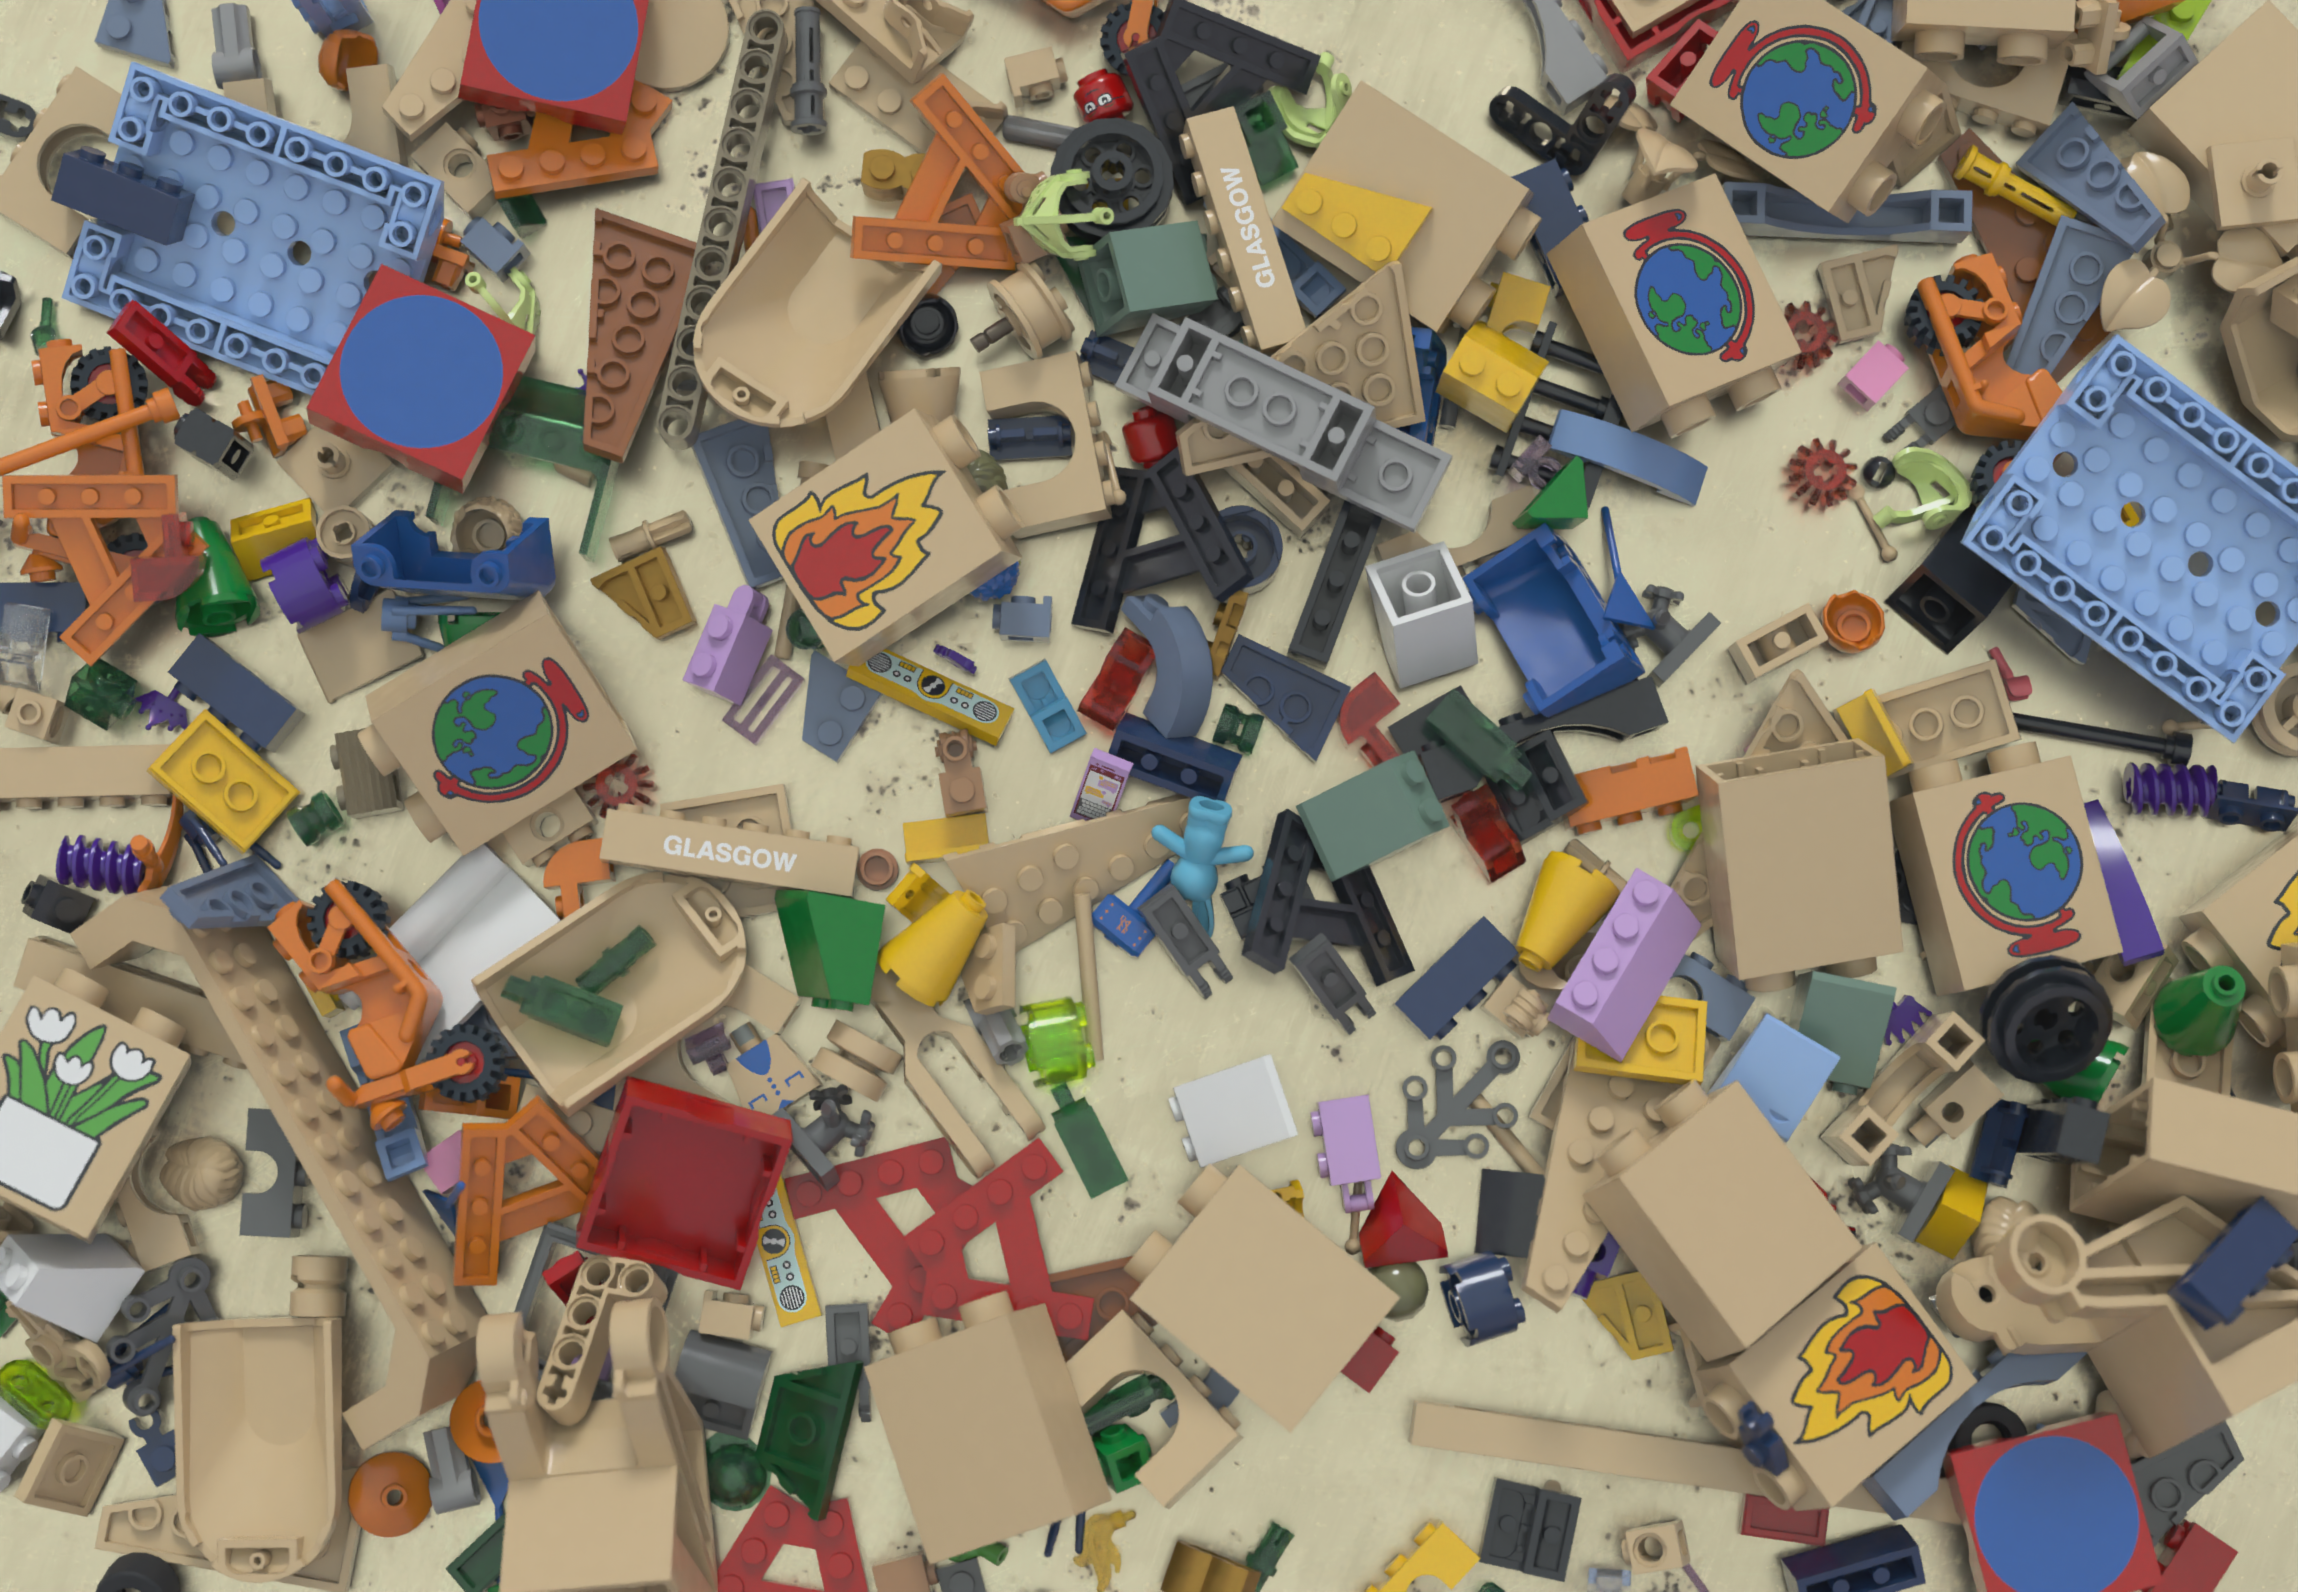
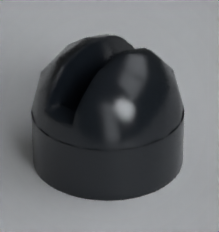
M1875 456L1862 466L1860 477L1867 488L1880 491L1887 488L1893 482L1896 471L1888 458ZM1880 463H1882L1886 468L1880 481L1877 482L1873 480V477L1878 471Z

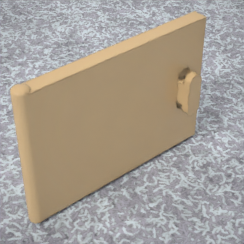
M393 589L375 596L364 614L351 608L301 634H297L328 703H333L336 699L424 656L420 646L406 641H392V632L381 631L383 599H395L397 595ZM408 629V633L414 634L412 629Z

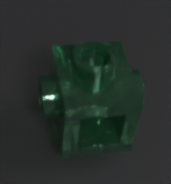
M100 658L92 666L86 663L71 677L64 706L107 731L119 719L124 721L133 712L137 700L133 697L138 681Z

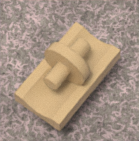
M2116 0L2076 1L2074 28L2078 29L2077 39L2066 40L2062 43L2060 59L2072 67H2084L2095 75L2107 74L2110 52L2115 51L2116 40H2125L2130 36L2131 27L2124 22H2120L2122 10L2118 9L2119 2Z

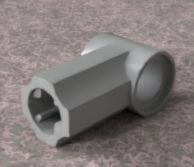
M226 3L219 4L218 7L211 9L216 52L212 53V69L218 89H223L222 83L262 78L259 56L256 48L253 47L250 11L247 5Z
M969 998L964 1000L963 1003L978 1033L983 1034L997 1065L1007 1064L1011 1066L1023 1060L1024 1054L1030 1048L1019 1024H1017L1014 1018L1017 1016L1014 1008L991 1015H983L974 1012Z
M450 1426L423 1432L432 1477L429 1478V1491L436 1514L480 1505L481 1494L474 1468H470L468 1456L454 1442Z

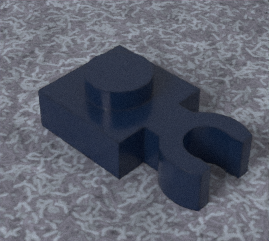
M1750 1400L1738 1411V1417L1742 1423L1738 1427L1744 1446L1742 1447V1452L1753 1466L1757 1468L1763 1467L1777 1477L1789 1467L1782 1438L1772 1431L1774 1426L1772 1415L1766 1411L1760 1416L1756 1410L1755 1403Z
M158 1407L154 1413L150 1414L153 1418V1424L149 1429L142 1426L138 1417L129 1420V1427L132 1433L144 1438L146 1442L145 1446L136 1451L156 1487L162 1486L176 1478L175 1429L167 1433L163 1428L165 1425V1415Z

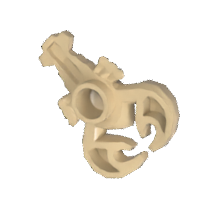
M10 1300L5 1303L7 1306L5 1311L8 1316L17 1318L30 1337L25 1341V1345L29 1348L34 1359L41 1366L47 1368L50 1382L60 1395L68 1401L80 1403L93 1396L97 1389H101L107 1384L111 1376L110 1365L106 1355L97 1344L85 1338L80 1340L67 1329L16 1307ZM90 1377H93L94 1383L89 1386L86 1382Z

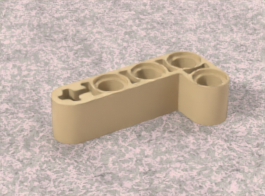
M594 1255L582 1264L536 1395L538 1403L557 1423L564 1426L576 1424L584 1418L589 1408L610 1347V1318L614 1304L616 1302L656 1297L662 1306L664 1305L668 1294L667 1287L647 1263L606 1255ZM610 1275V1277L604 1284L599 1285L600 1281L603 1278ZM649 1282L644 1290L637 1293L641 1285ZM596 1315L591 1323L585 1325L591 1316ZM582 1354L580 1360L571 1365L573 1359Z

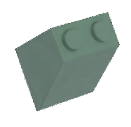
M1197 220L1109 232L1093 245V249H1096V256L1089 257V260L1077 261L1097 337L1146 326L1152 313L1167 320L1199 313L1218 300L1217 281L1214 274L1211 273L1206 255V239L1200 232Z
M1415 750L1389 759L1296 806L1331 882L1382 862L1450 827Z
M1817 971L1798 975L1789 1027L1840 1056L1837 1065L1826 1080L1828 1083H1833L1832 1091L1857 1095L1858 1089L1871 1088L1897 987Z

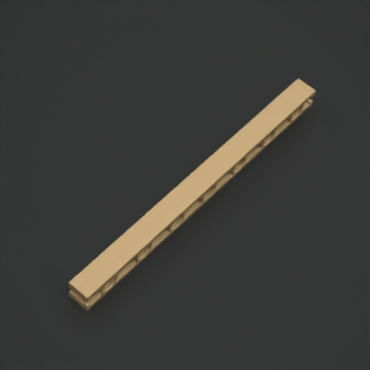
M1414 1400L1408 1439L1411 1445L1765 1496L1754 1480L1752 1472L1755 1466L1746 1459L1742 1452V1447ZM1939 1476L1938 1490L1908 1517L1963 1525L1956 1513L1947 1477ZM1862 1483L1835 1505L1836 1507L1887 1514Z

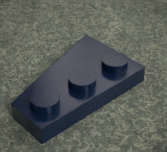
M1238 634L1221 670V674L1316 763L1351 689L1350 686Z

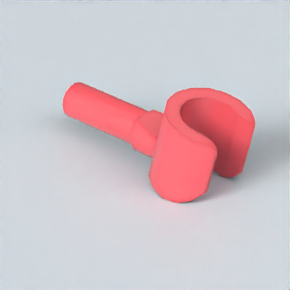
M1998 646L1989 650L1992 659H1996L1998 662V668L2008 699L2010 701L2028 699L2032 693L2029 677L2027 675L2014 677Z

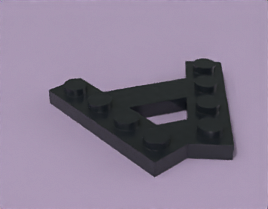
M1169 0L1157 34L1120 52V55L1152 132L1162 142L1172 162L1173 182L1182 204L1189 205L1203 198V196L1197 197L1191 179V173H1194L1195 170L1191 158H1184L1179 143V135L1183 134L1186 119L1234 106L1237 114L1267 80L1307 95L1321 56L1186 0ZM1193 51L1229 64L1190 108L1176 70Z
M1178 446L1147 471L1115 466L1120 489L1125 492L1126 501L1119 506L1110 505L1112 518L1098 521L1071 624L1081 629L1113 634L1124 594L1199 572L1214 599L1222 603L1255 579L1199 473L1185 476L1182 473ZM1167 508L1180 534L1136 547L1144 516Z
M1288 808L1278 813L1241 955L1269 972L1276 974L1285 969L1292 940L1310 942L1322 933L1332 945L1360 948L1376 987L1415 971L1370 866L1331 882L1340 903L1303 898L1309 870L1325 872L1326 870L1301 817Z

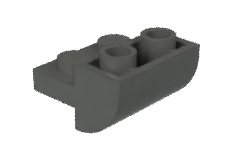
M691 1329L675 1372L676 1378L703 1420L705 1429L748 1440L759 1397L764 1387L772 1351L710 1334L698 1333L699 1331Z

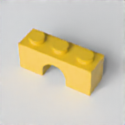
M1503 272L1499 284L1494 282L1490 284V286L1496 289V292L1488 307H1491L1487 322L1479 321L1501 334L1511 330H1523L1535 334L1551 286Z
M1442 1520L1436 1526L1429 1522L1413 1539L1418 1546L1407 1558L1400 1553L1384 1570L1389 1577L1377 1589L1371 1584L1364 1592H1407L1410 1583L1423 1575L1439 1578L1452 1590L1480 1560V1557Z

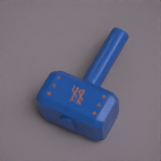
M1167 859L1129 906L1115 895L1108 894L1092 913L1093 927L1102 933L1104 938L1112 945L1118 946L1130 957L1138 958L1156 935L1144 918H1142L1137 908L1168 885L1171 881V872L1175 864Z

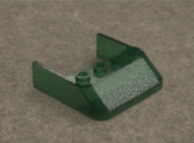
M523 376L511 401L496 419L487 447L589 471L596 476L597 484L579 554L586 561L594 563L620 463L584 451L585 390ZM435 481L425 516L434 524L443 526L452 489Z

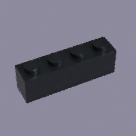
M1344 500L1290 643L1287 656L1326 669L1382 517Z
M2073 1096V1098L2062 1097V1099L2051 1098V1100L2041 1098L2040 1104H2029L2027 1106L2029 1119H2025L2016 1154L2054 1164H2099L2111 1113L2097 1110L2099 1102L2076 1096Z

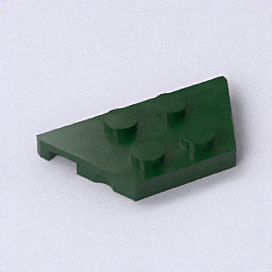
M859 1360L774 1376L755 1458L767 1471L776 1475L779 1484L789 1495L796 1494L810 1509L807 1514L815 1521L824 1520L827 1516L864 1362Z

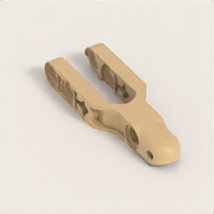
M876 961L870 1002L903 1046L904 1083L975 1178L979 1179L983 1176V1173L993 1169L995 1164L975 1134L917 1058L919 1045L925 1037L935 1033L950 1039L979 1080L987 1082L1001 1101L1002 1111L1006 1116L1010 1114L1026 1134L1028 1141L1035 1138L1036 1134L1046 1130L1045 1125L1002 1065H997L990 1049L973 1027L938 1016L932 1006H927L902 991L896 985L900 977L892 969L886 975L878 961Z

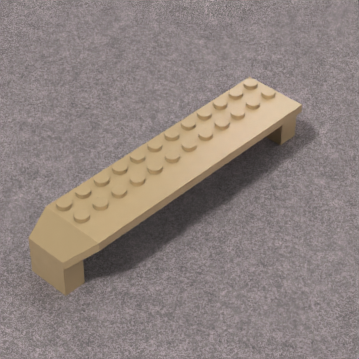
M172 885L124 895L70 933L90 970L140 958L153 948L185 958L395 1327L385 1387L342 1413L362 1450H365L408 1428L459 1396L463 1389L466 1388L477 1364L476 1337L479 1323L486 1313L470 1286H454V1257L408 1176L405 1175L391 1182L386 1180L374 1143L377 1141L375 1131L370 1127L368 1109L360 1110L345 1107L328 1091L326 1081L331 1076L340 1077L352 1091H357L358 1089L284 959L272 944L273 940L265 926L188 929L184 924L172 917L169 908L160 899V896Z

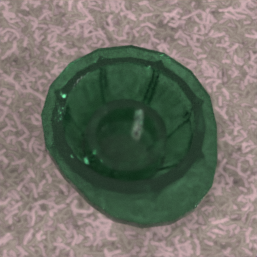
M719 1432L708 1438L705 1442L710 1501L721 1509L736 1512L753 1507L761 1501L769 1488L772 1472L767 1471L755 1458L757 1444L750 1438L745 1440Z

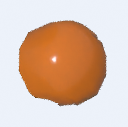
M352 29L334 30L323 41L318 53L320 75L327 85L340 91H349L346 68L378 65V49L375 39L371 35Z
M1856 590L1840 595L1833 594L1821 615V624L1829 638L1827 640L1828 643L1835 649L1845 653H1860L1871 649L1878 644L1885 629L1883 610L1873 598Z

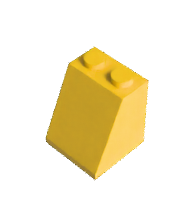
M1478 320L1464 335L1443 370L1436 393L1503 432L1508 433L1549 361Z

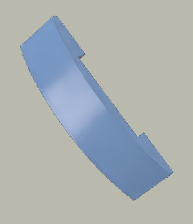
M1273 225L1298 305L1317 319L1346 292V288L1318 260L1314 262L1286 233Z
M1564 409L1558 411L1546 448L1571 459L1578 456L1583 463L1591 462L1657 488L1656 492L1691 506H1696L1708 469L1706 465L1691 456L1637 432H1631V430Z
M357 1024L340 1031V1036L350 1067L356 1073L361 1086L364 1083H370L375 1080L366 1076L347 1037L348 1032L356 1028ZM411 1096L400 1099L405 1100L408 1105L403 1111L406 1117L398 1126L388 1132H385L383 1128L375 1131L377 1141L374 1143L388 1182L428 1166L424 1139Z

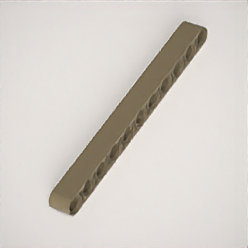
M761 9L754 12L746 25L657 415L656 426L664 442L675 450L691 448L699 436L708 393L697 374L694 356L686 354V348L694 339L695 328L700 317L695 314L696 306L700 302L709 301L738 264L786 53L788 37L783 21L775 11L770 9ZM774 28L777 30L776 35L769 40H762L757 37L762 29ZM763 66L769 69L763 78L753 79L748 76L755 67ZM748 105H755L760 108L758 114L752 118H743L739 115L741 110ZM739 144H746L751 147L749 153L744 157L736 158L731 155L732 149ZM730 183H738L742 186L741 191L736 196L726 197L722 195L723 188ZM728 222L733 225L731 232L726 236H716L713 234L715 226L719 223ZM719 261L724 264L722 272L718 275L708 276L704 274V269L709 263ZM693 380L697 382V387L692 394L687 396L677 394V388L682 381ZM683 419L688 422V427L683 434L679 436L668 434V427L673 421Z

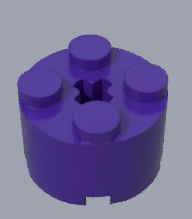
M305 537L260 560L263 573L271 569L275 580L269 582L268 585L290 624L292 625L297 622L296 631L299 634L345 612V606L349 604L347 596H349L348 589L339 573L331 575L327 560L330 559L329 555L321 549L317 538L310 540L308 537Z

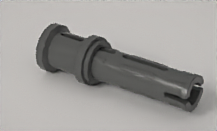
M802 6L794 10L796 82L790 88V97L794 99V120L791 121L790 130L801 135H818L826 132L828 129L827 122L823 120V99L827 97V89L821 83L820 71L821 10L812 6Z

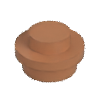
M871 849L860 857L856 869L857 876L865 887L872 890H884L895 882L898 876V863L890 852L884 849Z

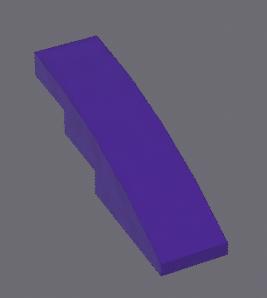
M2098 799L2084 803L2123 949L2122 953L2117 954L2125 967L2164 955V947L2146 900L2109 819Z

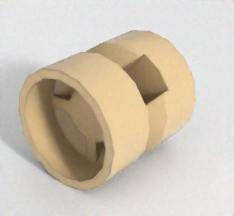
M346 505L336 506L324 512L318 520L316 527L317 542L325 553L340 564L354 568L351 545L376 525L354 507Z
M292 1256L291 1280L297 1283V1288L290 1292L289 1316H346V1292L340 1289V1284L347 1280L348 1256Z

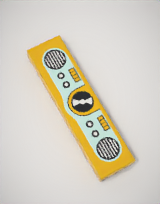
M884 649L860 666L849 665L846 677L953 727L960 730L967 729L969 734L994 746L999 742L1015 709L887 649Z
M781 1173L775 1193L762 1214L757 1245L780 1326L785 1327L823 1314L797 1223L793 1217L783 1174Z

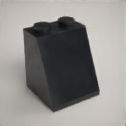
M1972 503L1944 529L1884 601L1947 654L1988 617L2014 583L1961 543L1977 509Z

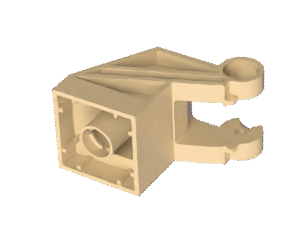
M2185 1195L2087 1245L2084 1244L2081 1237L2070 1224L2056 1216L2046 1214L2028 1216L2005 1233L1996 1244L1993 1255L1973 1258L1956 1264L1941 1277L1936 1288V1306L1942 1321L1951 1332L1965 1340L1984 1342L1994 1339L2003 1356L2009 1353L2036 1355L2087 1352L2149 1459L2298 1381L2297 1270L2286 1263L2276 1270L2271 1268L2266 1274L2270 1279L2269 1283L2252 1298L2247 1296L2241 1304L2245 1307V1310L2233 1323L2225 1326L2221 1322L2207 1331L2167 1293L2227 1225V1223ZM2029 1255H2035L2041 1260L2042 1268L2040 1271H2036L2029 1266ZM1980 1287L1990 1290L1992 1293L1991 1303L1984 1302L1980 1298Z
M656 1297L622 1301L614 1304L611 1311L609 1339L615 1370L613 1399L591 1401L584 1418L578 1423L569 1426L557 1423L538 1403L536 1395L540 1381L538 1379L539 1352L536 1333L524 1330L522 1312L488 1314L482 1317L476 1337V1356L481 1384L486 1392L484 1412L487 1414L490 1429L509 1481L499 1592H718L703 1420L669 1366L670 1340L668 1324L663 1306Z

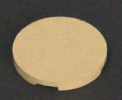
M649 0L634 79L659 92H677L700 82L709 74L712 75L723 61L730 39L729 19L722 0Z

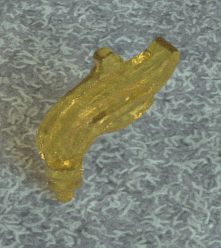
M1122 1510L1109 1515L1095 1514L1087 1520L1083 1528L1082 1553L1080 1556H1075L1073 1561L1074 1564L1080 1567H1086L1092 1563L1098 1578L1097 1592H1103L1109 1585L1112 1577L1111 1564L1115 1566V1573L1118 1574L1121 1570V1555L1111 1537L1115 1530L1126 1527V1522L1136 1517L1134 1511L1124 1514Z

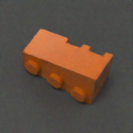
M1687 746L1674 749V753L1652 758L1646 756L1635 759L1636 761L1612 767L1606 766L1575 774L1589 803L1563 820L1565 830L1576 828L1578 835H1584L1602 830L1601 823L1617 819L1618 826H1624L1643 821L1642 813L1657 810L1659 817L1683 812L1682 804H1686L1699 796Z

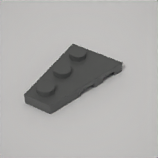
M2226 1420L2150 1459L2143 1456L2130 1462L2153 1547L2160 1542L2159 1539L2173 1525H2177L2188 1515L2187 1512L2205 1494L2208 1495L2244 1460Z

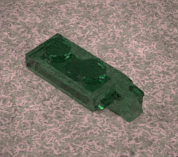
M1453 689L1424 721L1484 776H1489L1495 783L1502 778L1516 791H1519L1533 776L1529 770L1517 761L1522 755L1515 747L1517 743L1457 690Z
M510 975L501 993V997L521 1005L519 1012L528 1015V1018L606 1048L611 1043L623 1006L619 1003L544 975L543 978L532 975L530 982Z
M1066 1082L1052 1088L1051 1092L1060 1108L1051 1113L1055 1121L1054 1126L1090 1198L1093 1199L1128 1181L1092 1106H1089L1086 1098L1083 1097L1075 1101Z
M1143 1374L1106 1393L1083 1416L1090 1436L1098 1437L1101 1430L1113 1425L1114 1422L1127 1415L1133 1418L1145 1413L1151 1407L1150 1403L1157 1399L1172 1400L1176 1396L1168 1383L1161 1377L1155 1375L1146 1377Z

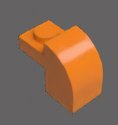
M603 838L570 843L558 850L550 859L544 873L543 886L548 890L561 889V896L555 897L556 913L560 920L585 905L583 886L616 882L614 864L602 863L599 859Z
M507 1076L506 1081H500L498 1086L501 1089L497 1093H490L489 1099L484 1101L477 1100L476 1103L460 1102L444 1097L440 1094L439 1089L420 1094L418 1109L510 1119L517 1113L521 1078Z

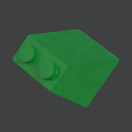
M776 890L774 899L797 995L812 998V1007L853 1012L854 1004L869 1005L885 905L812 891Z

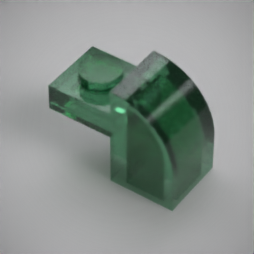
M1270 90L1234 107L1260 186L1299 167L1282 130L1288 127Z

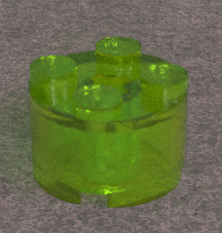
M1071 996L1020 1005L1019 1015L1027 1014L1028 1024L1020 1025L1030 1048L1025 1053L1029 1072L1038 1071L1040 1077L1033 1081L1035 1088L1087 1078V1070L1095 1067V1056L1092 1044H1084L1081 1028L1087 1026V1017L1083 1002H1074Z

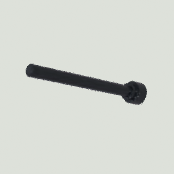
M2013 712L2018 730L2157 753L2160 754V758L2167 759L2168 764L2172 765L2184 764L2187 766L2192 753L2193 736L2188 733L2174 731L2172 735L2165 734L2162 738Z

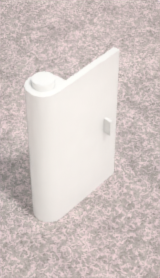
M486 843L465 856L462 855L389 928L443 995L442 1007L415 1065L428 1061L426 1060V1054H432L434 1049L430 1044L433 1039L439 1040L442 1037L439 1034L445 1029L452 1030L454 1025H463L483 1005L471 982L475 976L561 921ZM371 949V955L367 957H360L355 963L378 955L373 949ZM353 991L338 995L352 1010L355 1011L359 1006L362 1008L359 996Z

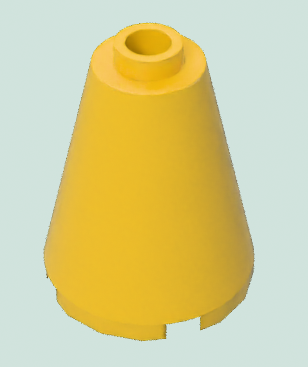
M1551 851L1543 860L1515 946L1516 951L1520 954L1518 960L1524 966L1536 972H1540L1542 968L1551 970L1614 906L1620 894L1616 885L1603 873L1594 868L1590 874L1579 867L1582 860L1563 852Z
M959 890L954 891L880 948L877 961L886 975L892 969L900 977L896 985L915 1000L927 1006L934 1007L937 1002H939V1006H942L947 1001L988 918V914L984 909L986 907L985 901L971 890H966L965 893Z

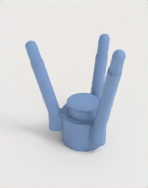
M424 595L414 597L395 596V599L384 598L381 631L392 632V641H406L438 652L444 648L443 644L408 633V629H416L417 615H474L477 613V608L473 606H418L468 600L470 597Z

